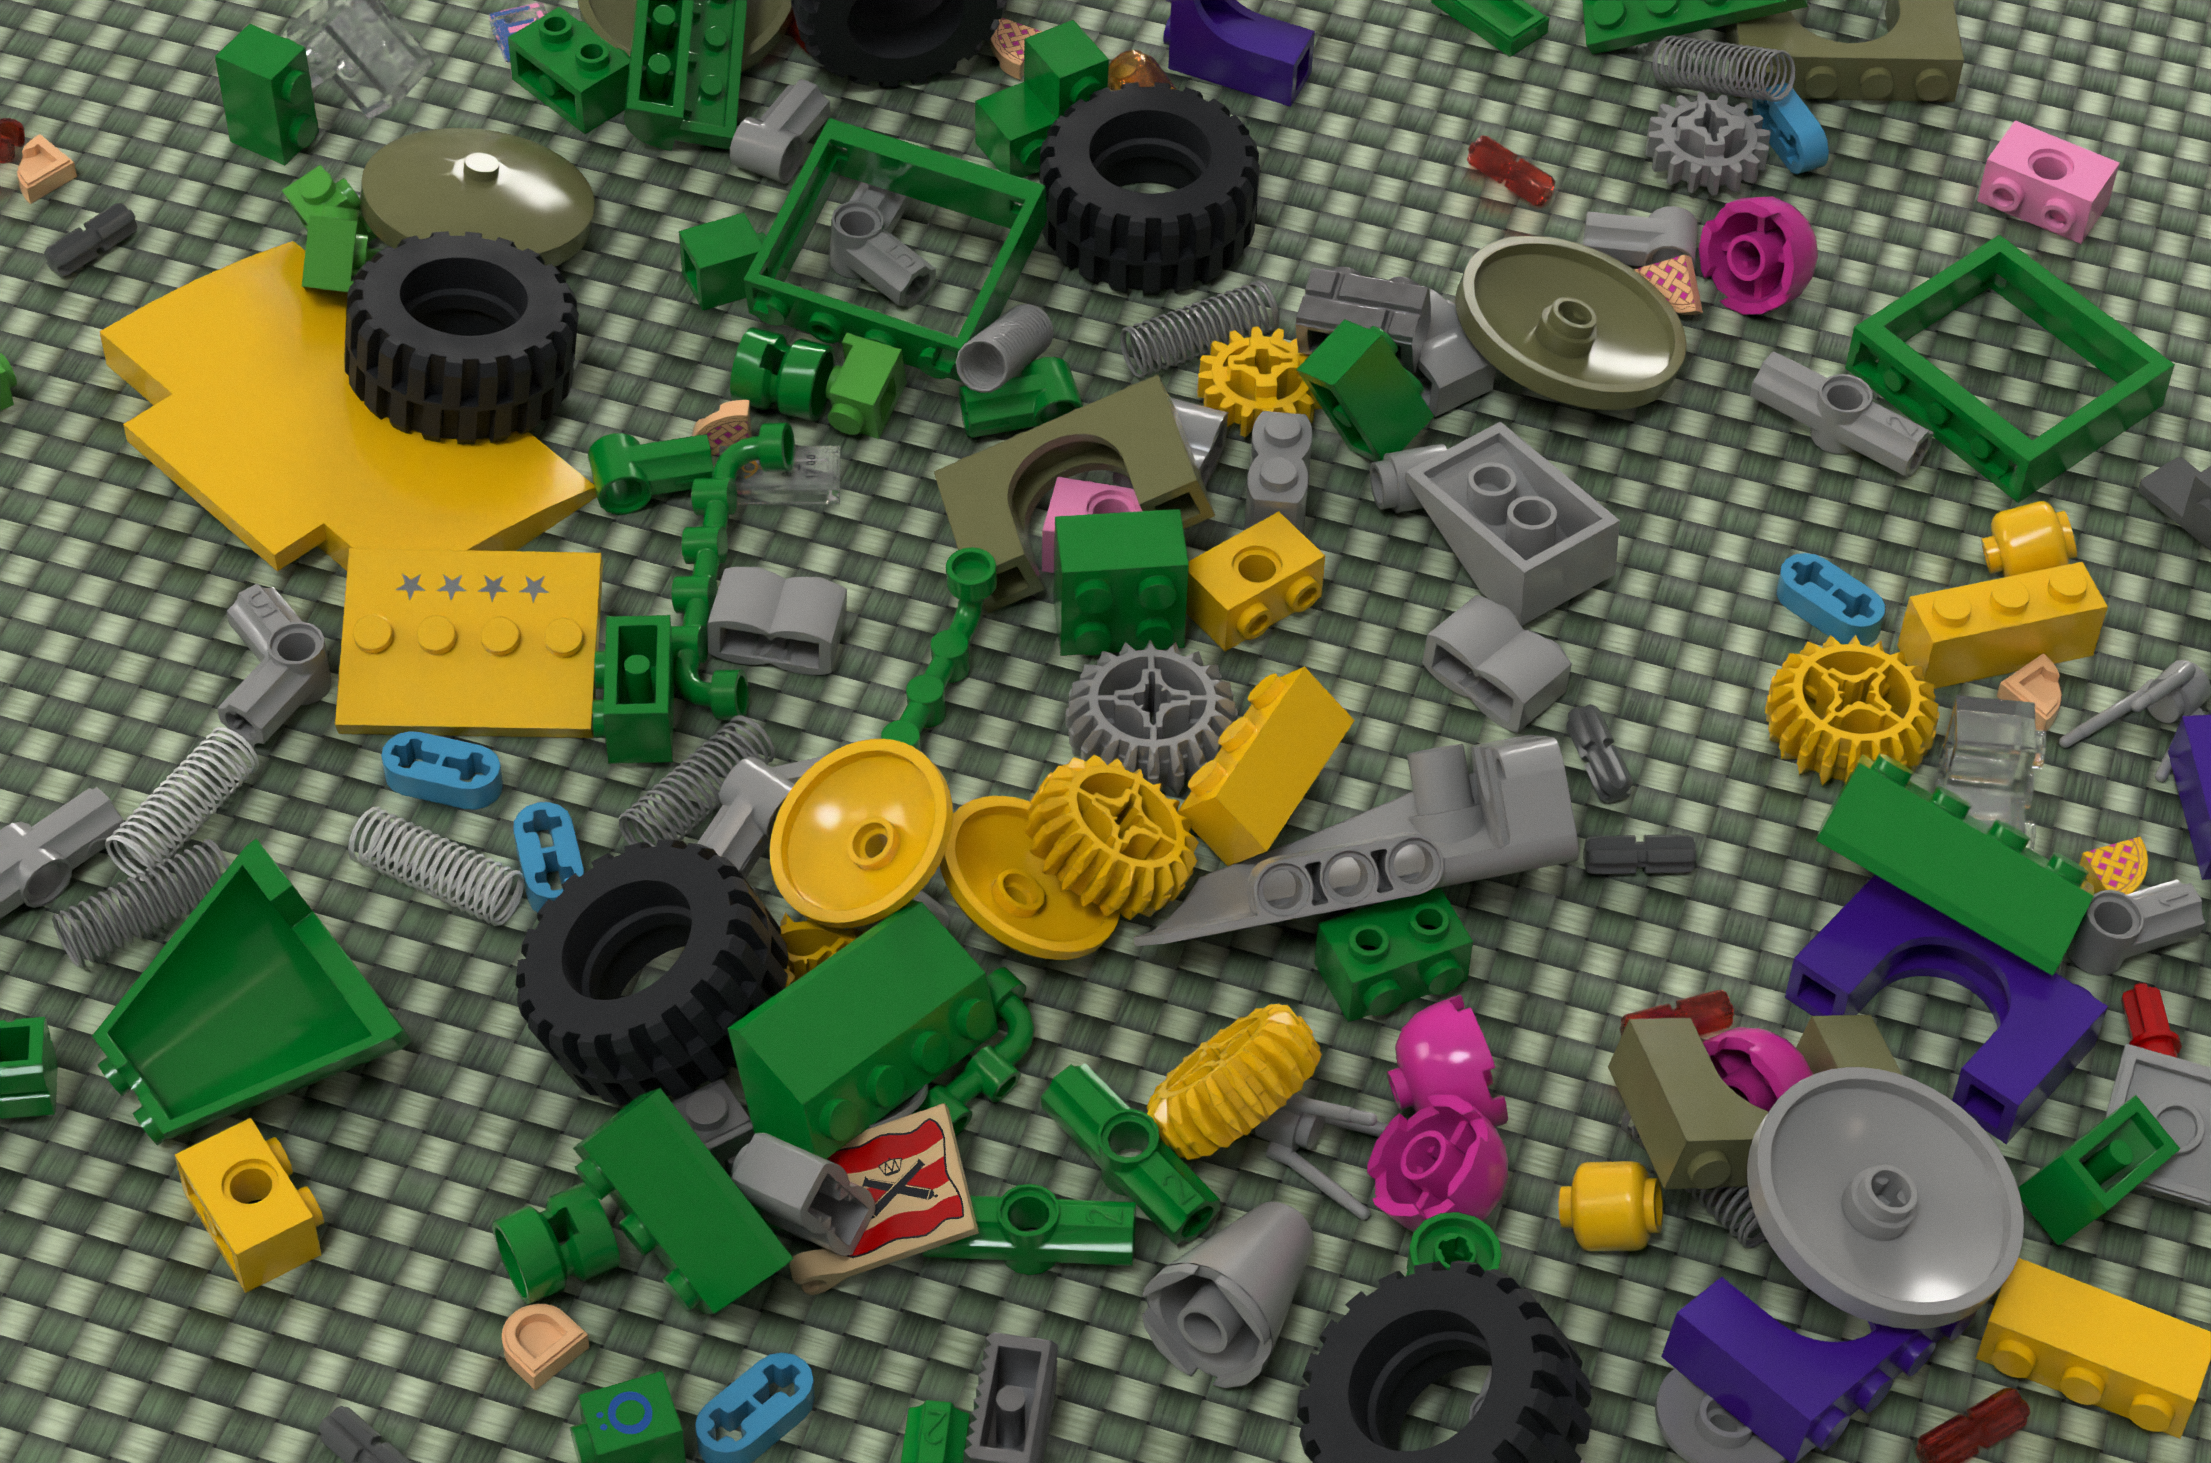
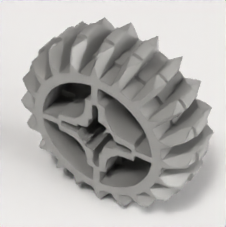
M1151 639L1144 650L1135 651L1125 642L1119 652V656L1102 651L1097 665L1084 664L1083 672L1080 674V681L1073 682L1072 689L1069 692V708H1066L1065 726L1068 728L1069 744L1072 747V753L1081 755L1080 759L1085 762L1095 754L1107 765L1115 759H1119L1125 770L1133 773L1141 768L1145 780L1153 785L1162 783V787L1168 786L1179 795L1184 786V780L1189 781L1203 765L1215 758L1221 749V745L1218 743L1219 737L1230 724L1238 719V710L1235 708V702L1233 701L1234 694L1231 690L1230 682L1222 681L1218 665L1203 666L1199 651L1188 656L1180 655L1181 652L1176 642L1167 651L1157 650ZM1150 712L1153 713V724L1150 723Z

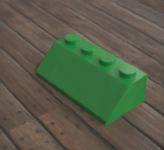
M1879 753L1874 761L1862 754L1825 816L1816 841L2053 976L2094 897V885L2085 881L2089 872L2078 863L2059 853L2054 852L2050 860L2032 851L2026 847L2030 838L2020 830L2001 820L1995 819L1990 827L1968 814L1972 805L1955 793L1937 786L1932 794L1910 781L1914 774L1913 771L1895 759Z
M911 900L901 909L889 915L727 1028L754 1134H770L824 1159H827L868 1129L869 1125L876 1123L923 1088L926 1083H930L999 1031L985 971L923 902Z

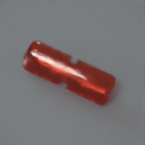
M1481 135L1476 142H1472L1469 146L1467 161L1472 167L1497 183H1502L1505 180V188L1533 206H1542L1553 196L1556 181L1551 175L1524 158L1516 161L1518 157L1516 153L1491 137Z
M1714 990L1677 1000V1008L1672 1009L1671 1005L1666 1003L1625 1014L1621 1018L1620 1034L1622 1036L1629 1019L1691 1018L1700 1036L1729 1028L1733 1024L1734 1008L1725 991Z
M2014 1388L1999 1390L1966 1409L1969 1416L1966 1417L1958 1414L1921 1435L1915 1448L1918 1460L1922 1463L1964 1462L1979 1453L1978 1445L1988 1448L2024 1427L2027 1423V1417L2031 1413L2027 1402L2021 1398Z

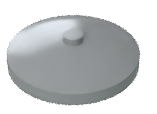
M1844 1067L1826 1070L1802 1079L1780 1096L1760 1123L1753 1137L1747 1163V1183L1754 1214L1763 1234L1777 1256L1794 1276L1822 1299L1840 1310L1866 1321L1894 1328L1928 1329L1957 1322L1981 1308L2002 1286L2014 1269L2020 1254L2024 1233L2023 1207L2015 1178L2007 1161L1988 1133L1959 1105L1935 1089L1912 1078L1881 1069Z

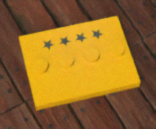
M349 548L335 726L338 733L397 735L414 731L437 736L593 738V700H596L594 658L595 651H598L603 577L601 553Z

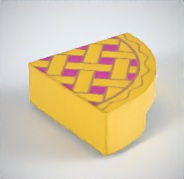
M2136 837L2083 852L2079 865L2089 872L2086 879L2090 884L2094 885L2095 894L2099 891L2115 890L2127 895L2140 889L2148 867V855L2142 838Z

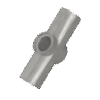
M1773 351L1762 363L1752 383L1751 397L1811 427L1812 440L1824 451L1833 454H1846L1857 451L1904 476L1911 477L1921 465L1926 452L1931 446L1934 432L1873 402L1871 388L1858 377L1849 374H1837L1826 378Z
M98 787L93 790L88 788L32 827L24 822H15L0 830V919L23 903L35 908L45 906L54 901L68 886L72 870L106 847V839L113 835L115 830L120 828V824L124 820L113 806L111 800Z

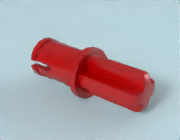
M2146 983L2135 984L2133 989L2123 992L2121 1003L2131 1037L2129 1044L2178 1058L2177 1054L2182 1047L2179 1035L2170 1030L2160 990L2156 987H2148Z

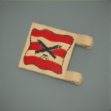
M945 1103L867 1129L826 1159L840 1165L847 1173L850 1182L866 1188L871 1193L876 1210L853 1254L842 1256L828 1249L802 1252L793 1256L794 1259L790 1261V1271L793 1281L801 1285L806 1294L816 1295L833 1288L847 1277L979 1233L949 1108Z

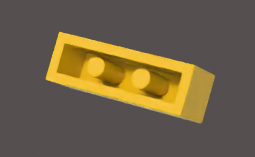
M2078 562L1910 596L1897 647L1900 651H1904L1907 666H1922L1924 681L1934 684V689L2017 672L2043 653L2054 664L2093 656L2108 606L2084 563Z
M1305 666L1281 677L1273 673L1260 681L1248 696L1251 706L1244 716L1230 724L1219 737L1218 743L1221 745V749L1215 758L1203 765L1188 782L1191 792L1177 813L1188 817L1192 821L1191 828L1227 866L1268 851L1355 721Z
M2018 1257L2014 1269L2001 1287L1976 1359L1993 1365L2000 1372L2008 1376L2026 1378L2062 1392L2074 1402L2084 1405H2095L2131 1419L2137 1426L2145 1430L2164 1432L2181 1439L2211 1360V1332Z

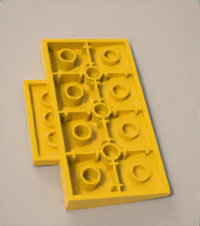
M294 241L249 256L200 277L146 304L100 331L107 366L153 405L123 424L127 442L277 572L316 546L322 549L346 571L349 548L517 551L597 497L593 483L529 431L522 435L514 431L511 432L507 440L492 443L489 438L476 439L475 444H457V439L441 438L440 442L423 439L422 433L411 430L408 434L392 426L390 418L379 419L366 407L364 401H361L354 393L349 384V376L345 372L344 353L348 293L302 287L305 250Z

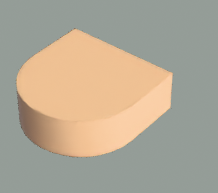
M531 1304L518 1309L507 1319L502 1329V1344L507 1363L535 1391L590 1348L588 1334L562 1310L548 1304Z

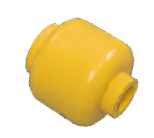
M2038 501L2000 511L1993 517L1991 522L1992 536L1981 538L1982 549L1990 574L2002 571L2004 577L2068 565L2069 559L2077 557L2073 531L2065 510L2056 512L2045 501Z
M1634 1161L1585 1162L1577 1168L1573 1176L1572 1186H1561L1558 1208L1561 1227L1573 1228L1574 1236L1583 1250L1638 1251L1647 1246L1651 1233H1661L1663 1225L1661 1182L1659 1178H1650L1645 1166L1641 1163Z

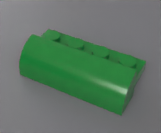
M636 0L624 114L625 125L631 134L646 144L672 151L675 140L730 150L737 125L747 0Z
M1582 0L1586 46L1592 55L1661 40L1667 36L1684 35L1808 7L1807 0Z

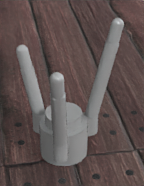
M2177 660L2157 678L2148 680L2136 692L2059 739V745L2062 748H2068L2131 710L2141 712L2147 708L2154 718L2163 723H2180L2182 716L2205 715L2200 706L2208 700L2211 694L2209 678L2196 664L2186 660ZM2169 747L2155 774V778L2159 782H2165L2172 771L2168 755Z
M1297 1093L1293 1094L1286 1101L1285 1106L1277 1109L1269 1116L1268 1121L1261 1122L1255 1127L1256 1136L1270 1141L1266 1157L1288 1165L1359 1219H1368L1370 1210L1297 1154L1296 1150L1300 1147L1312 1149L1320 1137L1324 1123L1379 1137L1388 1124L1377 1121V1116L1371 1112L1310 1099Z

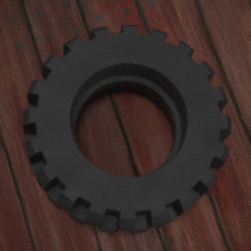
M791 0L800 38L805 43L806 51L815 61L823 64L826 70L841 78L848 74L849 80L854 83L869 86L871 81L879 82V85L882 87H898V82L911 80L913 85L928 81L927 76L941 72L944 75L956 69L957 62L963 58L969 61L980 51L982 47L981 41H989L1000 24L998 19L1001 20L1004 15L1008 0Z
M1139 82L1122 84L1121 89L1116 91H1110L1107 87L1093 92L1089 101L1085 102L1080 99L1064 112V116H1059L1047 131V138L1042 142L1039 183L1046 187L1047 222L1042 230V234L1047 244L1056 251V256L1071 270L1078 267L1079 274L1083 278L1095 284H1098L1100 280L1107 282L1111 290L1127 293L1128 288L1143 290V295H1159L1160 289L1173 288L1176 293L1191 289L1193 283L1198 280L1205 284L1222 273V267L1226 269L1231 267L1243 255V249L1250 244L1254 235L1260 165L1258 164L1259 152L1256 142L1249 135L1247 127L1236 115L1230 117V111L1225 105L1214 98L1208 102L1203 99L1201 92L1185 87L1184 91L1171 89V84L1154 82V87H1139ZM1137 182H1154L1178 188V190L1151 194L1133 192L1119 186Z
M449 231L432 232L431 236L425 239H419L417 235L402 239L397 248L394 249L391 246H387L377 252L371 258V261L368 260L354 276V282L349 287L344 353L345 372L349 376V384L358 398L364 401L366 407L379 419L388 417L394 428L407 434L411 430L420 432L423 439L440 442L441 438L457 439V444H475L476 439L489 438L491 443L507 440L511 432L514 431L522 435L540 424V419L546 421L561 407V402L570 392L574 371L579 316L577 300L564 277L552 264L545 266V261L541 255L529 248L524 251L519 250L513 241L500 237L496 241L482 238V233L465 232V236H450Z
M658 840L656 847H651L649 843L639 842L624 846L625 853L614 857L607 853L592 861V869L580 877L576 873L573 874L561 885L564 891L556 900L548 899L537 913L538 926L536 929H528L522 943L521 953L526 959L518 960L515 986L518 988L517 1003L521 1016L528 1023L530 1031L576 1085L589 1095L600 1096L605 1102L618 1105H628L639 1095L661 1088L666 1096L671 1095L674 1099L678 1100L696 1091V1086L708 1080L713 1083L730 1074L727 1067L735 1061V1056L727 1028L785 989L788 974L784 969H787L789 957L787 944L781 937V928L730 860L726 857L718 856L714 849L696 843H688L686 845L684 841ZM685 946L678 960L660 979L635 994L620 998L626 985L646 964L668 951Z
M1440 1261L1415 1265V1274L1404 1276L1400 1271L1387 1275L1378 1280L1380 1288L1367 1296L1360 1291L1345 1304L1350 1309L1348 1313L1338 1323L1331 1319L1319 1337L1320 1341L1324 1344L1318 1355L1311 1353L1302 1376L1309 1384V1389H1303L1299 1392L1297 1417L1305 1424L1301 1426L1299 1434L1304 1454L1313 1463H1580L1582 1460L1575 1451L1576 1445L1586 1444L1589 1439L1592 1418L1584 1410V1408L1589 1407L1592 1395L1589 1379L1581 1370L1583 1361L1573 1344L1527 1289H1521L1512 1277L1497 1269L1484 1271L1478 1263L1455 1261L1451 1262L1450 1269L1447 1270ZM1480 1365L1492 1366L1491 1381L1486 1397L1475 1416L1464 1428L1448 1440L1433 1447L1417 1451H1398L1399 1432L1404 1417L1412 1403L1425 1388L1443 1375L1460 1368Z

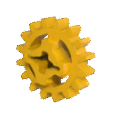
M1257 326L1252 328L1251 337L1243 338L1235 330L1229 332V345L1214 340L1211 343L1210 355H1202L1200 358L1197 396L1204 398L1205 407L1228 412L1227 427L1234 422L1240 424V436L1246 437L1252 431L1257 417L1263 411L1306 414L1310 423L1314 421V409H1322L1296 370L1310 355L1298 353L1297 338L1290 343L1285 341L1283 329L1278 328L1271 337L1263 336L1261 329Z

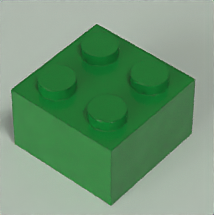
M1180 509L1055 517L1053 602L1060 656L1098 655L1102 651L1109 653L1120 652L1125 642L1135 651L1144 650L1150 639L1157 650L1169 649L1175 642L1178 648H1184L1189 563Z

